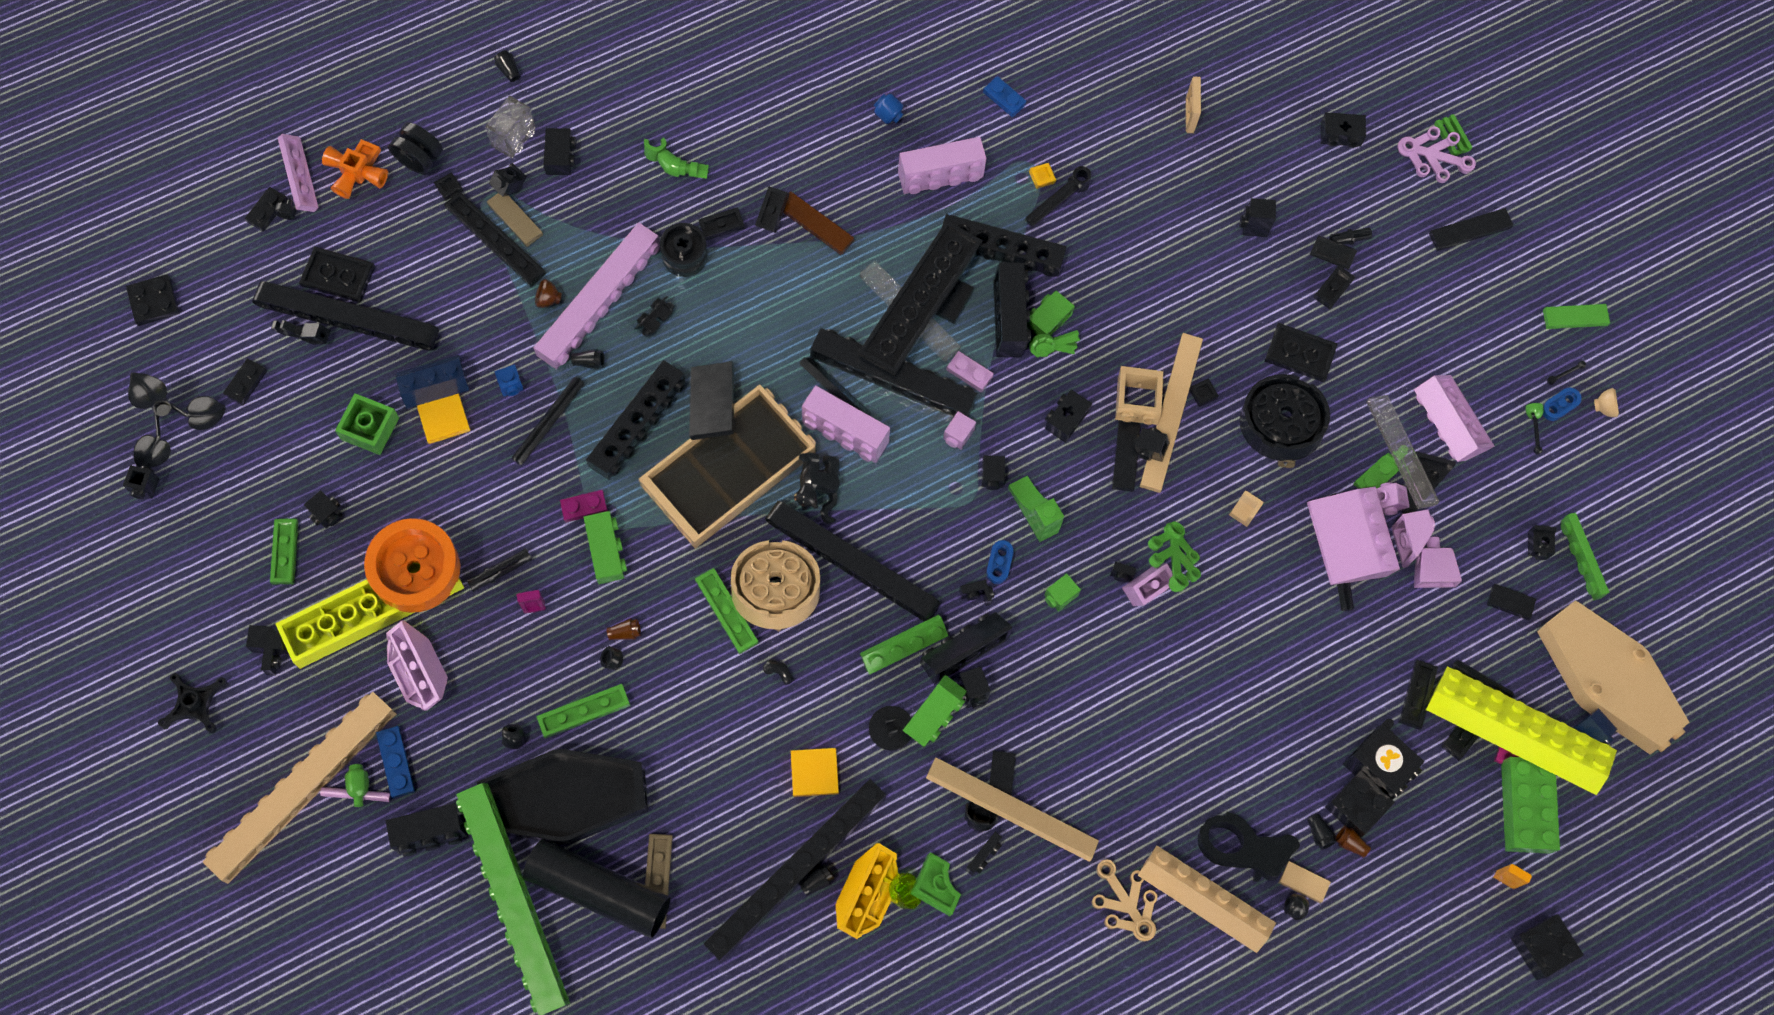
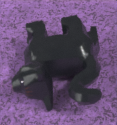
M799 454V459L803 461V467L799 477L800 489L794 495V500L802 506V510H807L810 506L818 509L815 491L828 495L829 501L822 506L820 516L827 524L835 523L836 519L830 517L828 511L833 509L837 503V492L840 486L838 477L839 459L833 456H823V463L825 464L823 471L819 470V454Z

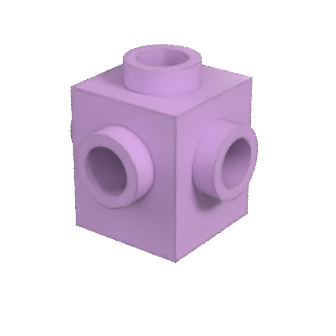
M1384 483L1380 485V488H1376L1385 515H1395L1399 510L1409 508L1407 488L1397 483Z

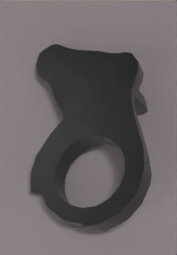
M1228 811L1226 815H1216L1207 819L1203 826L1200 827L1197 837L1199 849L1208 860L1216 865L1254 869L1253 881L1259 882L1262 877L1268 881H1275L1291 855L1300 847L1298 839L1289 834L1282 837H1258L1243 818ZM1215 828L1230 830L1239 839L1240 850L1235 853L1219 851L1210 842L1209 831Z

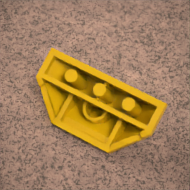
M876 843L855 861L836 902L837 929L858 939L880 926L899 885L896 863L897 854L880 843Z

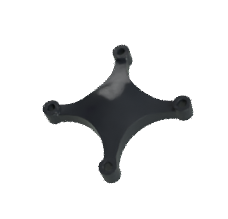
M173 673L170 676V680L177 687L178 699L174 709L166 717L159 719L158 725L165 730L174 721L195 719L202 722L209 733H215L217 727L209 719V706L215 693L228 686L226 679L220 677L209 686L194 688L185 685L181 677L177 673Z

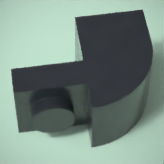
M249 625L246 647L252 653H263L261 671L266 675L276 676V671L281 665L279 654H288L282 637L270 627Z

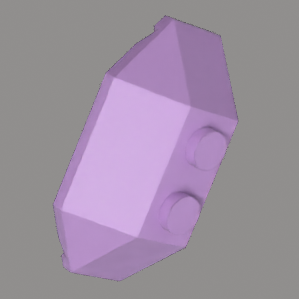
M400 621L386 633L388 639L387 664L406 702L422 710H428L443 699L448 677L430 640L407 622Z

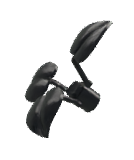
M131 373L128 388L129 401L136 408L147 409L151 407L154 412L153 416L156 426L155 438L151 435H143L134 446L133 457L137 467H155L163 464L170 456L171 448L166 440L160 439V416H166L173 409L181 415L189 417L188 424L191 428L205 430L221 420L226 410L225 405L212 397L198 396L189 402L187 406L188 412H184L176 407L174 403H169L166 398V385L160 379L144 373Z

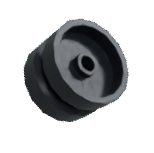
M406 122L399 130L398 134L400 137H394L389 144V152L408 169L419 174H427L433 165L432 160H437L443 151V147L424 128Z
M690 223L674 224L664 231L660 240V250L666 269L680 277H689L699 273L706 265L708 257L707 244L703 232Z

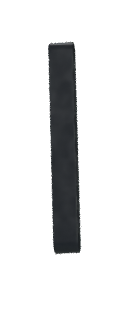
M265 281L259 282L252 299L255 305L264 309L428 351L433 350L440 331L439 328L429 323Z
M781 501L775 503L765 518L767 523L924 622L933 617L941 604L939 600Z

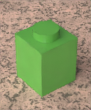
M1066 573L1046 589L1044 594L1046 597L1045 601L1051 608L1055 607L1059 612L1079 596L1081 589Z

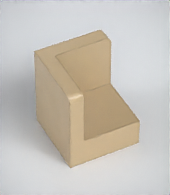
M1245 491L1229 516L1248 527L1264 502Z

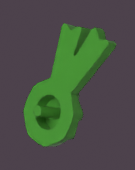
M1076 330L1055 338L1049 334H1038L1030 341L1029 349L1036 357H1047L1054 350L1075 354L1076 342L1080 341L1079 332Z

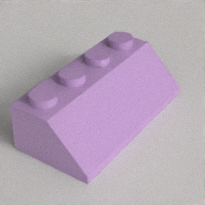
M1451 375L1433 376L1414 389L1417 394V401L1425 407L1428 412V419L1435 424L1440 439L1446 442L1449 447V454L1457 462L1466 461L1495 447Z

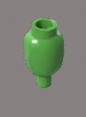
M362 764L350 765L349 771L345 774L346 791L354 799V807L364 806L363 797L369 788L368 772L363 769Z

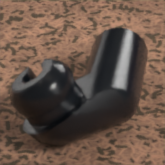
M770 659L763 665V671L766 674H779L784 685H789L794 681L785 663Z

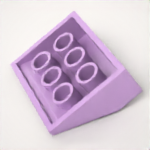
M1376 487L1356 489L1307 502L1330 585L1387 577L1400 569Z

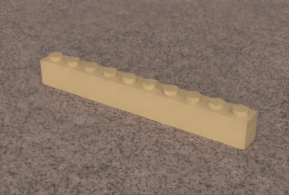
M374 692L370 695H365L359 701V706L354 711H349L343 717V722L337 728H332L326 734V739L320 745H315L309 751V756L304 761L298 762L292 768V773L287 778H282L275 785V790L270 795H265L260 799L258 807L252 813L249 812L243 816L240 821L241 824L235 830L232 829L223 837L224 841L218 847L215 846L207 852L203 863L221 881L229 884L321 791V788L325 787L376 736V732L381 731L397 714Z

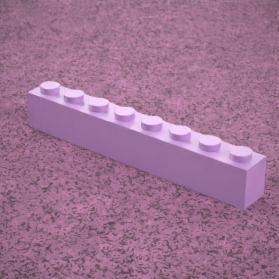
M638 222L533 347L536 356L556 370L560 365H564L572 350L577 349L581 345L582 338L587 333L592 332L597 320L606 315L613 301L616 302L620 298L621 291L626 286L631 285L636 273L639 270L642 271L651 255L654 256L659 251V236Z

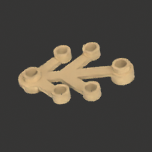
M1102 860L1097 865V874L1102 879L1108 881L1120 902L1107 899L1099 894L1092 899L1093 907L1095 909L1107 908L1128 913L1133 922L1118 919L1116 915L1111 914L1105 918V926L1108 929L1120 928L1132 931L1134 936L1140 941L1151 940L1156 933V926L1151 920L1154 903L1158 898L1156 892L1148 890L1143 894L1145 906L1141 916L1136 908L1141 883H1143L1144 879L1141 878L1140 882H1136L1133 878L1134 874H1139L1140 871L1136 870L1130 875L1132 884L1128 896L1115 876V864L1111 860ZM1103 866H1107L1109 868V874H1104L1101 869ZM1149 893L1154 896L1152 902L1146 899V895ZM1096 898H1101L1103 900L1102 906L1096 905ZM1109 918L1115 919V926H1110L1108 924ZM1141 926L1147 927V934L1140 932Z

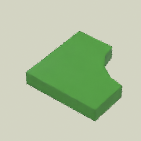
M930 852L927 854L910 894L944 914L951 916L961 894L954 889L950 882L948 873L950 863Z

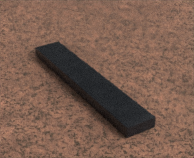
M460 191L444 204L445 208L530 287L546 274V271Z

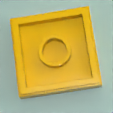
M459 394L417 406L428 444L470 432Z
M836 748L791 751L793 797L839 794Z

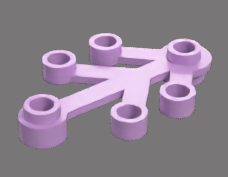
M1430 127L1427 133L1415 139L1404 137L1398 143L1399 153L1404 157L1410 158L1419 177H1426L1430 172V167L1422 163L1418 155L1425 156L1436 174V180L1440 183H1445L1449 179L1450 173L1441 167L1438 160L1456 165L1463 174H1469L1476 166V162L1471 156L1461 158L1440 152L1449 146L1457 145L1460 141V136L1456 132H1451L1446 139L1428 148L1420 145L1429 140H1436L1440 135L1438 127ZM1430 131H1434L1436 136H1432ZM1450 137H1455L1456 141H1451ZM1405 144H1410L1412 148H1406ZM1465 161H1469L1471 166H1467ZM1420 168H1424L1426 173H1422ZM1441 173L1445 174V179L1440 177Z

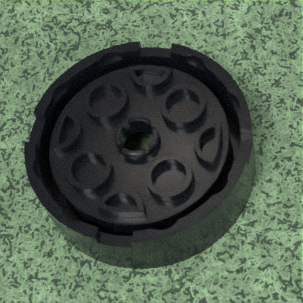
M1278 374L1263 378L1252 387L1246 396L1240 413V428L1245 440L1255 451L1277 461H1296L1309 456L1319 447L1329 426L1330 409L1322 392L1312 383L1309 385L1299 380L1300 377L1294 375ZM1282 410H1287L1292 416L1288 418L1280 413Z

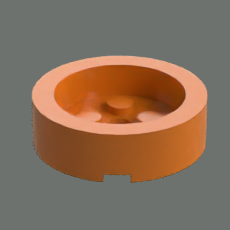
M403 519L386 526L373 538L366 551L364 569L368 583L385 604L399 611L413 613L432 609L449 597L450 592L459 579L460 559L451 539L439 526L423 519ZM413 562L420 564V570L416 573L408 571L409 566Z

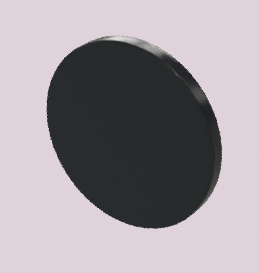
M885 706L877 710L869 722V734L872 741L878 747L889 751L898 750L906 746L912 737L906 734L903 729L911 720L910 715L897 706Z

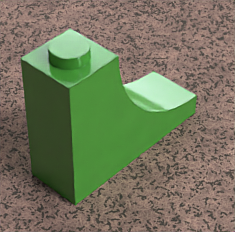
M1028 476L1008 486L1039 542L1059 533L1064 515L1054 498L1051 500L1044 498Z

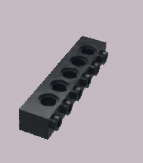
M945 215L943 225L947 220L986 242L981 245L975 255L982 256L986 260L1024 263V270L1038 271L1049 277L1059 276L1067 246L957 216ZM1003 245V246H1005L1006 248H1005V249H1000V248H998L997 246ZM1017 251H1024L1026 254L1021 255ZM1038 256H1043L1046 260H1040Z
M663 360L586 458L588 467L608 480L612 476H616L620 472L625 459H630L634 454L635 446L645 440L649 428L658 423L663 410H667L671 406L676 393L682 392L686 385L685 374ZM663 385L669 387L665 391L659 390V388ZM648 402L656 403L654 407L646 406ZM637 418L643 419V422L640 424L633 423ZM623 435L631 436L626 441L620 440ZM611 451L618 453L615 457L607 456Z

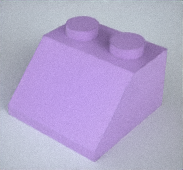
M1429 510L1403 514L1391 527L1403 568L1408 567L1418 557L1434 531L1435 521L1430 516Z

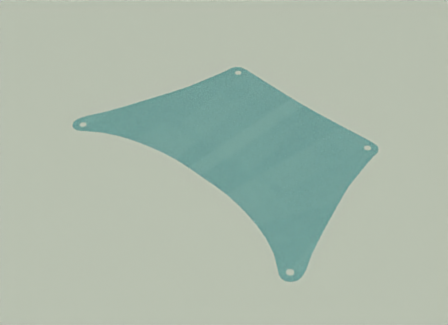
M1017 161L1009 165L979 191L949 207L893 227L854 235V242L842 255L822 241L707 247L708 257L704 268L696 275L680 277L666 269L662 260L661 250L659 249L654 256L651 255L647 260L645 268L636 273L631 285L626 286L621 291L620 298L616 302L613 301L606 315L597 320L592 332L587 333L582 338L581 345L577 349L572 350L567 362L564 365H560L557 370L546 363L559 396L575 376L584 382V386L564 410L584 494L598 490L604 491L606 504L616 507L617 512L614 517H616L619 530L673 524L640 486L639 478L690 439L691 367L733 361L734 404L758 385H761L764 389L768 388L774 395L776 403L778 405L781 403L787 409V415L792 420L796 419L800 423L803 433L805 435L809 434L815 440L816 454H819L820 459L819 470L824 471L825 469L823 456H833L839 459L838 477L840 486L837 492V503L829 511L952 508L964 506L972 502L978 491V464L985 389L982 393L948 372L946 368L959 351L986 369H990L996 343L993 278L998 263L1001 261L986 260L979 255L973 257L959 280L974 287V290L955 324L935 315L905 360L913 363L919 369L930 370L938 377L950 378L955 384L969 386L977 392L975 404L969 415V418L976 422L975 430L962 450L949 446L943 439L944 431L954 417L815 360L872 413L870 415L872 418L890 427L889 443L878 461L874 463L863 460L857 452L853 450L847 451L840 445L841 443L826 439L820 431L816 429L810 430L802 422V405L815 385L828 393L830 392L807 372L799 362L803 357H810V348L820 328L834 330L838 335L845 338L851 337L861 345L865 343L942 228L946 214L1024 235L1028 225L1025 218L1033 211L1040 192V188L1036 189L1029 174V169L1035 166L1027 161ZM1018 173H1025L1028 176V182L1023 185L1018 184L1015 176ZM495 191L485 197L480 211L546 271V274L530 287L505 264L536 339L539 342L624 239L579 229L542 214L511 194L509 197L543 233V236L526 247L487 205V201L498 193ZM1003 245L997 246V247L1000 248V249H1005V248H1006V247L1003 246ZM547 279L556 286L558 292L562 293L558 305L553 304L547 308L536 307L535 296L542 280ZM668 296L665 302H671L675 306L674 312L664 322L658 317L656 318L661 325L653 335L645 337L641 333L643 329L640 327L635 330L634 328L638 325L636 320L644 312L648 314L652 310L650 305L658 297L662 299ZM598 349L604 353V366L598 370L573 366L571 362L572 353ZM665 360L685 374L686 385L681 393L677 392L673 397L671 406L667 410L664 409L660 414L661 417L658 423L649 428L645 440L635 446V451L631 458L625 459L620 472L608 480L588 467L586 458L661 362ZM663 385L659 388V390L665 391L669 387ZM759 401L734 419V432L772 475L776 474L803 452L801 447ZM648 402L646 404L647 407H654L656 405L655 402ZM637 418L633 423L640 424L643 422V419ZM623 435L620 440L626 441L631 436ZM728 435L711 437L691 453L736 505L767 481ZM611 451L607 456L615 457L618 453ZM686 458L654 481L657 487L688 522L719 519L730 510ZM802 464L736 517L768 514L777 501L787 504L798 512L821 511L822 506L829 501V497L826 494L815 491L818 509L810 506L807 510H802V506L794 500V495L800 489L799 477L803 467ZM952 482H959L962 485L963 490L960 494L953 495L949 492V485Z

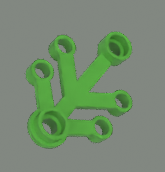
M1175 521L1166 524L1163 534L1153 536L1148 541L1149 548L1153 551H1158L1163 546V543L1170 540V547L1160 553H1154L1149 558V563L1154 568H1159L1166 559L1171 557L1172 577L1169 579L1168 585L1172 591L1181 592L1189 585V580L1196 582L1201 577L1199 569L1194 567V564L1199 561L1200 556L1183 538L1185 534L1184 527ZM1179 546L1185 551L1186 555L1180 550ZM1181 564L1187 570L1186 576L1181 573Z

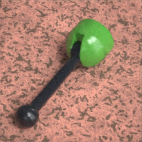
M1532 403L1526 405L1525 408L1527 416L1534 422L1536 444L1534 453L1540 455L1543 449L1540 447L1538 419L1542 417L1544 410L1543 404Z

